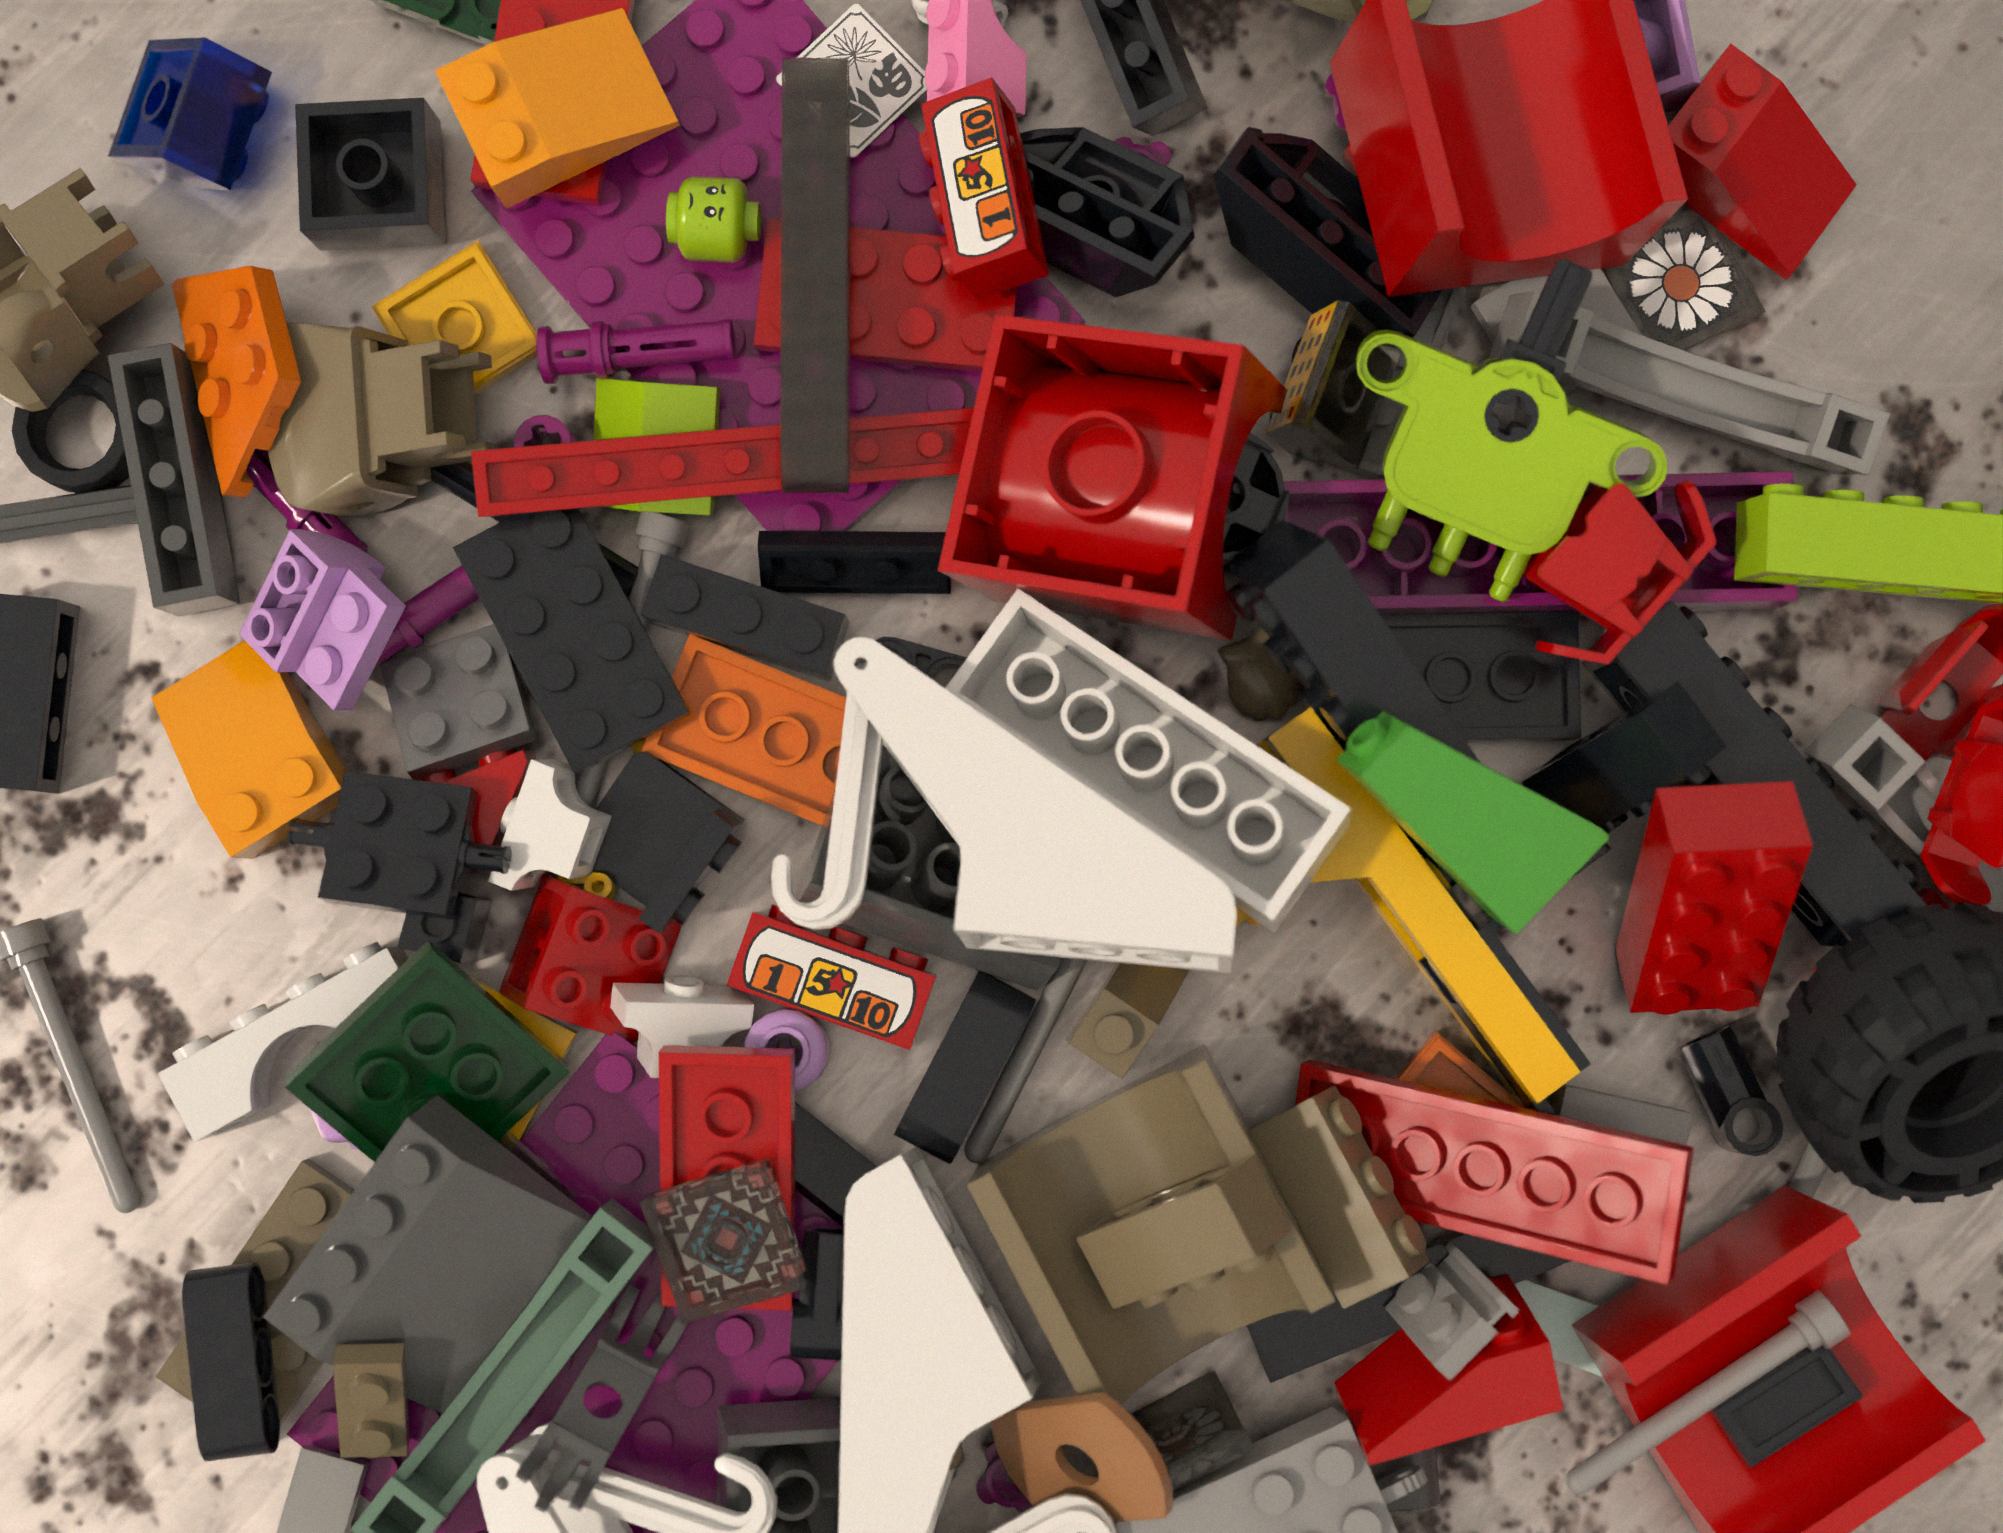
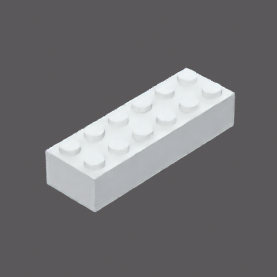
M1018 588L945 688L1214 873L1229 887L1235 899V907L1274 933L1351 824L1350 807Z

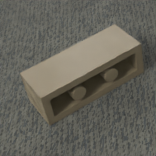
M1336 1085L1250 1129L1249 1133L1342 1308L1345 1309L1411 1277L1429 1263L1430 1260L1425 1252L1426 1241L1421 1228L1412 1217L1405 1215L1393 1193L1394 1182L1388 1167L1379 1157L1373 1156L1361 1134L1362 1122L1355 1106L1346 1097H1342Z
M1251 1156L1112 1211L1079 1235L1076 1240L1113 1309L1138 1300L1142 1307L1146 1309L1168 1299L1178 1291L1177 1286L1185 1283L1189 1291L1194 1292L1224 1276L1226 1273L1224 1269L1234 1266L1238 1275L1257 1269L1275 1256L1271 1246L1292 1230V1227L1254 1156Z

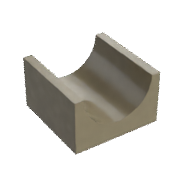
M1205 1044L992 1155L984 1162L978 1164L967 1183L972 1197L1077 1395L1105 1392L1122 1406L1133 1393L1166 1368L1201 1347L1237 1329L1287 1311L1307 1310L1312 1314L1335 1302L1331 1286L1252 1139L1249 1133L1250 1128ZM1254 1156L1292 1227V1230L1271 1246L1275 1256L1264 1265L1242 1275H1238L1234 1266L1224 1269L1226 1272L1224 1276L1194 1292L1189 1291L1186 1283L1177 1286L1178 1291L1174 1295L1146 1309L1142 1307L1139 1300L1113 1309L1076 1238L1112 1211Z

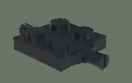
M345 771L337 810L329 823L293 818L290 821L289 827L295 831L288 830L287 833L289 845L324 848L326 862L318 898L324 902L453 920L458 890L468 875L470 868L507 874L510 865L505 860L511 861L512 858L510 846L502 847L475 843L472 821L478 793L472 787Z

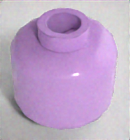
M785 1007L771 1011L752 1025L745 1038L744 1047L778 1048L779 1042L782 1039L785 1049H795V1053L800 1054L795 1059V1092L806 1089L822 1075L829 1062L830 1042L826 1029L816 1017ZM789 1036L798 1039L801 1047L793 1046Z

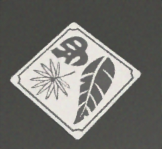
M853 4L776 77V81L853 158L863 151L927 90L925 71L859 4Z

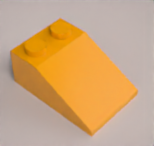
M623 8L495 41L434 70L491 188L506 209L680 126Z
M245 640L151 698L196 802L230 857L254 859L286 839L288 830L295 831L289 827L290 821L293 818L315 821L338 806L345 771H348L288 672L276 673Z

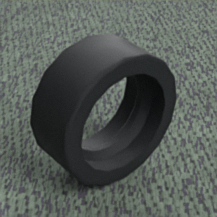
M82 370L48 409L31 412L15 407L11 431L16 452L32 474L57 488L72 493L114 488L129 478L113 383L94 371ZM79 395L95 397L105 403L114 415L116 424L113 443L105 456L91 467L82 469L65 467L55 461L48 451L45 439L48 422L57 407L71 397Z

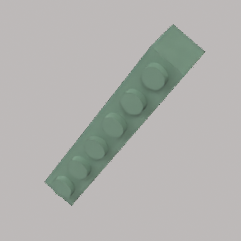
M613 1198L601 1206L561 1257L551 1274L486 1360L404 1463L391 1476L350 1530L353 1533H436L477 1480L481 1466L498 1453L661 1242V1236Z

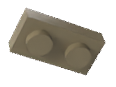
M404 1343L336 1344L333 1373L340 1457L377 1458L408 1456L410 1428Z

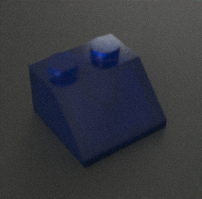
M205 37L149 40L108 157L201 189L231 190L233 183L241 177L248 162L246 145L253 125L261 119L267 108L269 94L266 88L272 72Z

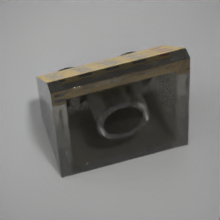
M1338 300L1310 315L1304 334L1297 341L1293 349L1292 366L1284 384L1287 390L1282 413L1270 412V424L1266 434L1292 455L1358 470L1385 396L1366 387L1358 376L1356 365L1358 347L1367 336L1379 330L1351 303ZM1380 344L1372 349L1368 355L1367 368L1372 375L1379 379H1391L1402 352L1394 344Z

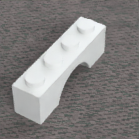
M378 942L367 945L344 958L343 962L347 970L325 981L322 973L313 975L286 990L290 1001L269 1012L266 1005L262 1004L232 1019L229 1023L234 1032L212 1043L209 1035H206L174 1051L172 1054L177 1063L159 1072L158 1075L193 1141L196 1142L213 1137L270 1106L269 1076L273 1062L285 1043L301 1030L313 1025L336 1028L409 959L404 949L387 947L382 950Z

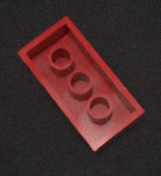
M1793 781L1656 788L1615 949L1630 1013L1655 1012L1657 1014L1670 1015L1683 1010L1720 1009L1723 1011H1738L1747 1007H1759L1813 847Z

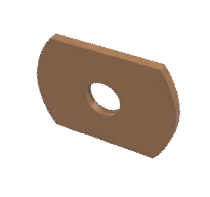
M1105 1392L1025 1402L991 1421L995 1446L1005 1469L1020 1491L1034 1506L1049 1498L1071 1493L1085 1495L1100 1503L1113 1518L1114 1522L1166 1518L1172 1510V1487L1161 1454L1140 1424ZM1063 1445H1073L1086 1452L1095 1462L1099 1477L1086 1476L1077 1471L1066 1459Z

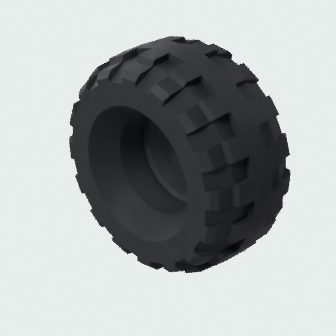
M1964 902L1956 904L1954 909H1944L1939 903L1910 908L1908 909V914L1889 921L1883 917L1859 929L1861 934L1842 947L1836 944L1816 962L1815 965L1818 969L1808 981L1801 980L1786 1004L1790 1015L1787 1019H1783L1778 1026L1775 1065L1783 1079L1778 1086L1794 1119L1821 1160L1833 1173L1843 1171L1853 1185L1867 1189L1872 1195L1891 1201H1900L1903 1196H1908L1913 1203L1944 1202L1945 1198L1949 1196L1963 1194L1964 1197H1971L1992 1190L1993 1184L2003 1180V912L1991 911L1987 906Z

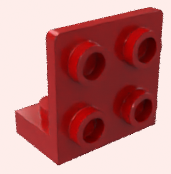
M544 873L498 992L526 1010L610 1036L617 1032L628 1041L637 1042L638 1030L624 1027L610 1008L613 982L660 984L681 926L673 921L672 924L659 934L638 919L644 910L591 893L574 884L560 880L558 877Z

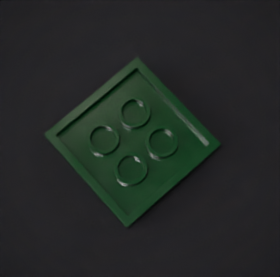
M428 940L284 1077L285 1089L375 1162L407 1117L437 1095L494 1140L498 1141L566 1077L570 1071L566 1061Z

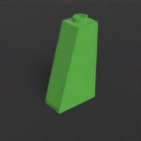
M1385 711L1377 718L1362 723L1349 737L1347 749L1336 759L1490 917L1515 935L1610 839L1609 835L1602 828Z

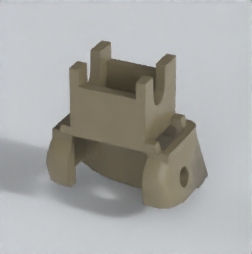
M81 168L12 211L6 204L0 205V397L13 406L31 412L48 409L94 358L100 355L94 345L103 336L98 329L99 326L165 285L147 258L142 259L127 269L117 260V257L136 245L138 241L124 221L119 224L116 223L105 205L87 213L78 202L96 190ZM10 233L14 236V238L17 240V242L20 244V246H21V247L24 249V251L27 253V255H28L27 257L24 255V253L22 252V250L20 249V247L17 245V243L15 242V240L13 239V237L10 235Z
M287 322L301 383L290 407L285 410L281 417L279 431L270 451H268V456L276 484L288 504L300 509L343 517L365 516L382 512L403 503L406 499L418 497L417 485H423L431 481L430 468L472 461L471 451L498 449L497 444L487 441L478 442L473 371L492 368L491 355L481 352L459 355L458 345L442 340L408 346L407 340L361 326L348 328ZM386 461L412 467L385 472Z

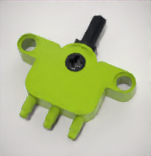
M1558 259L1552 267L1520 341L1517 342L1508 338L1499 357L1486 359L1479 365L1397 331H1376L1363 340L1358 347L1356 355L1358 376L1364 385L1372 391L1405 404L1384 453L1382 466L1388 490L1372 524L1373 531L1368 540L1370 547L1382 552L1387 550L1392 538L1397 535L1407 510L1416 511L1444 523L1433 549L1434 555L1428 566L1429 571L1442 577L1448 575L1452 564L1457 561L1469 534L1505 548L1504 554L1494 573V582L1489 594L1496 600L1506 602L1509 600L1513 589L1518 586L1532 554L1546 551L1557 544L1564 535L1589 481L1607 489L1617 483L1625 484L1636 498L1647 496L1659 488L1665 480L1668 469L1666 455L1661 447L1641 432L1566 402L1565 393L1558 384L1567 363L1556 357L1592 280V272L1588 268L1567 259ZM1390 343L1403 350L1405 354L1404 368L1394 378L1379 379L1372 375L1367 368L1368 355L1378 345ZM1513 395L1519 396L1518 406L1526 413L1522 423L1510 421L1506 429L1499 428L1500 419L1492 411L1493 407L1497 402L1508 404ZM1631 447L1645 448L1649 453L1650 463L1644 475L1636 480L1627 481L1620 479L1616 474L1615 468L1620 454Z

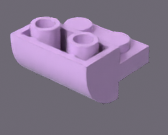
M290 529L239 635L276 673L296 672L333 711L353 710L406 605L380 581L386 567L368 553L346 541L324 533Z

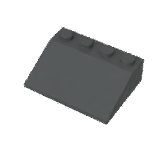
M883 745L866 889L861 905L848 920L842 923L1037 990L1058 970L1061 957L969 949L965 947L954 931L961 867L960 847ZM835 791L814 846L797 901L802 903L816 901L821 896L824 888Z
M437 1095L407 1117L263 1318L314 1358L332 1366L336 1344L404 1343L408 1399L443 1414L519 1317L556 1267L561 1257L593 1216Z

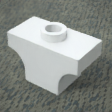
M531 759L519 795L514 797L507 805L500 824V830L505 834L501 846H510L512 851L511 861L505 860L510 865L507 874L492 871L488 882L513 891L535 887L538 879L546 871L568 879L591 875L612 816L591 808L580 798L575 786V773L570 765L555 759Z
M676 975L665 978V984L613 982L610 1008L624 1027L638 1030L637 1059L651 1078H659L658 1052L663 1045L721 1047L733 1034L751 1029L754 1004L741 990L726 985H704V981L701 979Z

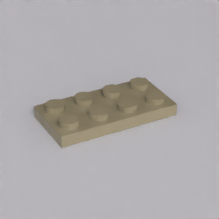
M310 1159L301 1161L231 1264L258 1263L264 1277L268 1309L354 1192L353 1188ZM269 1322L281 1427L324 1362L314 1358ZM184 1334L155 1377L193 1403L186 1334Z

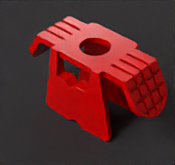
M1690 480L1679 482L1675 486L1677 509L1687 538L1686 543L1679 550L1675 548L1625 484L1617 483L1609 489L1600 485L1593 487L1578 504L1566 532L1558 543L1544 552L1535 553L1530 558L1523 576L1608 630L1590 650L1538 640L1535 650L1608 665L1631 638L1639 634L1675 591L1694 572L1693 569L1717 544L1703 499L1696 486Z
M1991 604L1982 607L1961 622L1953 632L1924 647L1880 698L1878 705L1884 711L1878 717L1925 761L1933 753L1939 758L1952 760L1955 754L1953 750L1959 739L1966 740L1978 708L2003 699V683L1991 688L2003 674V604ZM1942 681L1952 689L1955 696V705L1949 716L1942 720H1933L1925 716L1919 706Z
M2003 699L1978 708L1966 740L1959 739L1953 750L1955 754L1934 807H1930L1927 818L1932 823L1920 856L1936 886L1956 904L1964 902L1986 906L1991 901V892L1978 868L1982 860L1990 867L1996 869L2003 867Z

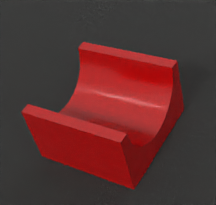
M1366 0L1330 61L1388 297L1548 276L1558 259H1567L1589 270L1622 266L1688 200L1634 0H1543L1528 8L1505 16L1458 25H1434L1410 19L1406 0Z
M995 314L938 571L999 602L1007 603L1018 588L1052 611L1232 641L1237 615L1233 612L1228 602L1223 575V539L1230 490L1241 452L1251 430L1265 413H1282L1287 389L1241 344Z
M1783 1185L1678 1254L1674 1279L1668 1285L1640 1279L1571 1325L1634 1427L1790 1325L1788 1317L1797 1312L1795 1304L1816 1290H1819L1830 1301L1847 1325L1851 1335L1830 1348V1350L1859 1389L1863 1398L1750 1469L1743 1462L1710 1411L1649 1451L1699 1533H1850L1986 1442L1973 1418L1949 1401L1921 1372L1891 1334L1871 1304L1853 1270L1846 1249L1848 1245L1862 1237L1849 1215L1786 1185Z

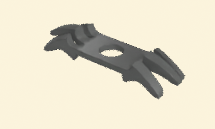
M629 1284L597 1347L555 1417L549 1422L538 1443L515 1473V1476L526 1484L548 1459L554 1445L563 1448L534 1505L535 1509L543 1513L548 1510L571 1480L582 1459L589 1462L590 1465L570 1502L569 1508L581 1511L586 1504L611 1454L691 1320L690 1316L680 1312L651 1359L643 1355L666 1307L662 1306V1295L659 1294L624 1345L617 1340L640 1291ZM606 1385L616 1390L622 1400L620 1412L611 1418H598L589 1413L584 1405V1394L590 1388Z

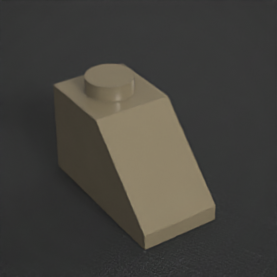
M1117 963L1066 1038L1067 1042L1123 1080L1159 1026L1190 969Z

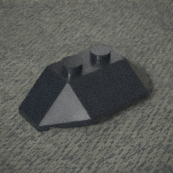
M1084 127L1035 129L1020 133L1046 262L1116 298L1156 285L1195 238L1183 174Z
M1248 127L1243 131L1213 174L1231 246L1310 313L1314 314L1338 301L1328 327L1372 334L1381 330H1391L1413 338L1439 298L1441 291L1388 297L1359 179L1312 139L1282 133H1263L1261 129Z

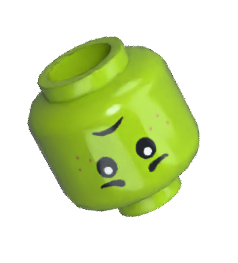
M692 176L681 183L678 192L669 193L666 206L667 239L669 244L678 245L682 256L686 260L738 262L747 251L748 241H760L762 229L761 203L749 201L747 188L740 179Z

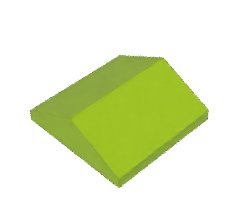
M596 378L593 441L719 430L721 387L621 379L599 380ZM715 497L603 507L638 512L714 515Z

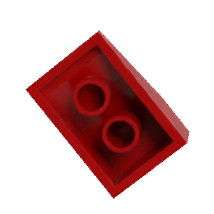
M1730 43L1702 77L1699 86L1668 122L1688 200L1684 205L1783 279L1787 280L1857 184L1784 83Z
M1508 1274L1496 1278H1487L1520 1311L1513 1318L1505 1312L1492 1326L1498 1333L1451 1380L1446 1378L1429 1361L1401 1328L1334 1382L1336 1393L1369 1466L1564 1410L1550 1341Z

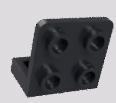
M640 751L631 757L596 807V810L609 814L612 817L593 869L598 873L607 875L615 885L645 905L646 908L638 919L660 934L674 920L684 926L706 895L697 889L711 868L720 874L742 844L734 835L745 819L661 759L656 758L647 751Z

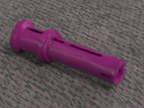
M725 319L720 322L670 324L613 330L610 324H605L603 321L593 322L590 329L554 332L550 326H541L538 328L536 336L539 370L545 384H556L559 377L596 374L599 380L610 379L611 376L616 375L617 369L736 359V342L732 319ZM697 341V345L659 349H646L645 347L646 344ZM616 346H629L630 351L617 352ZM581 349L586 351V355H563V351Z

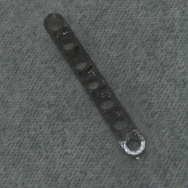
M848 57L783 58L781 484L783 494L849 493L850 76Z

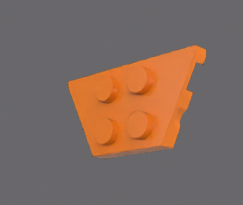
M245 266L179 278L172 283L185 339V354L190 360L198 393V408L204 418L221 493L225 496L240 498L248 496L254 485L246 471L254 450L270 451L279 431L281 417L285 410L290 407L301 383L273 270L255 266Z

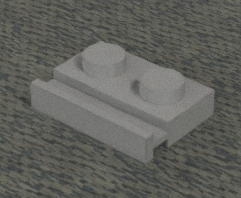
M1452 1241L1444 1247L1450 1254L1437 1267L1429 1262L1418 1274L1406 1279L1399 1287L1396 1296L1385 1307L1429 1361L1449 1380L1498 1333L1492 1326L1505 1312L1513 1318L1520 1311Z

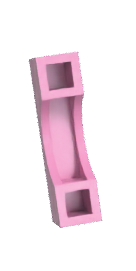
M929 0L926 12L929 24L928 64L925 70L927 101L992 77L1014 105L1017 118L1025 115L1027 52L1018 46L1003 29L994 11L992 1Z

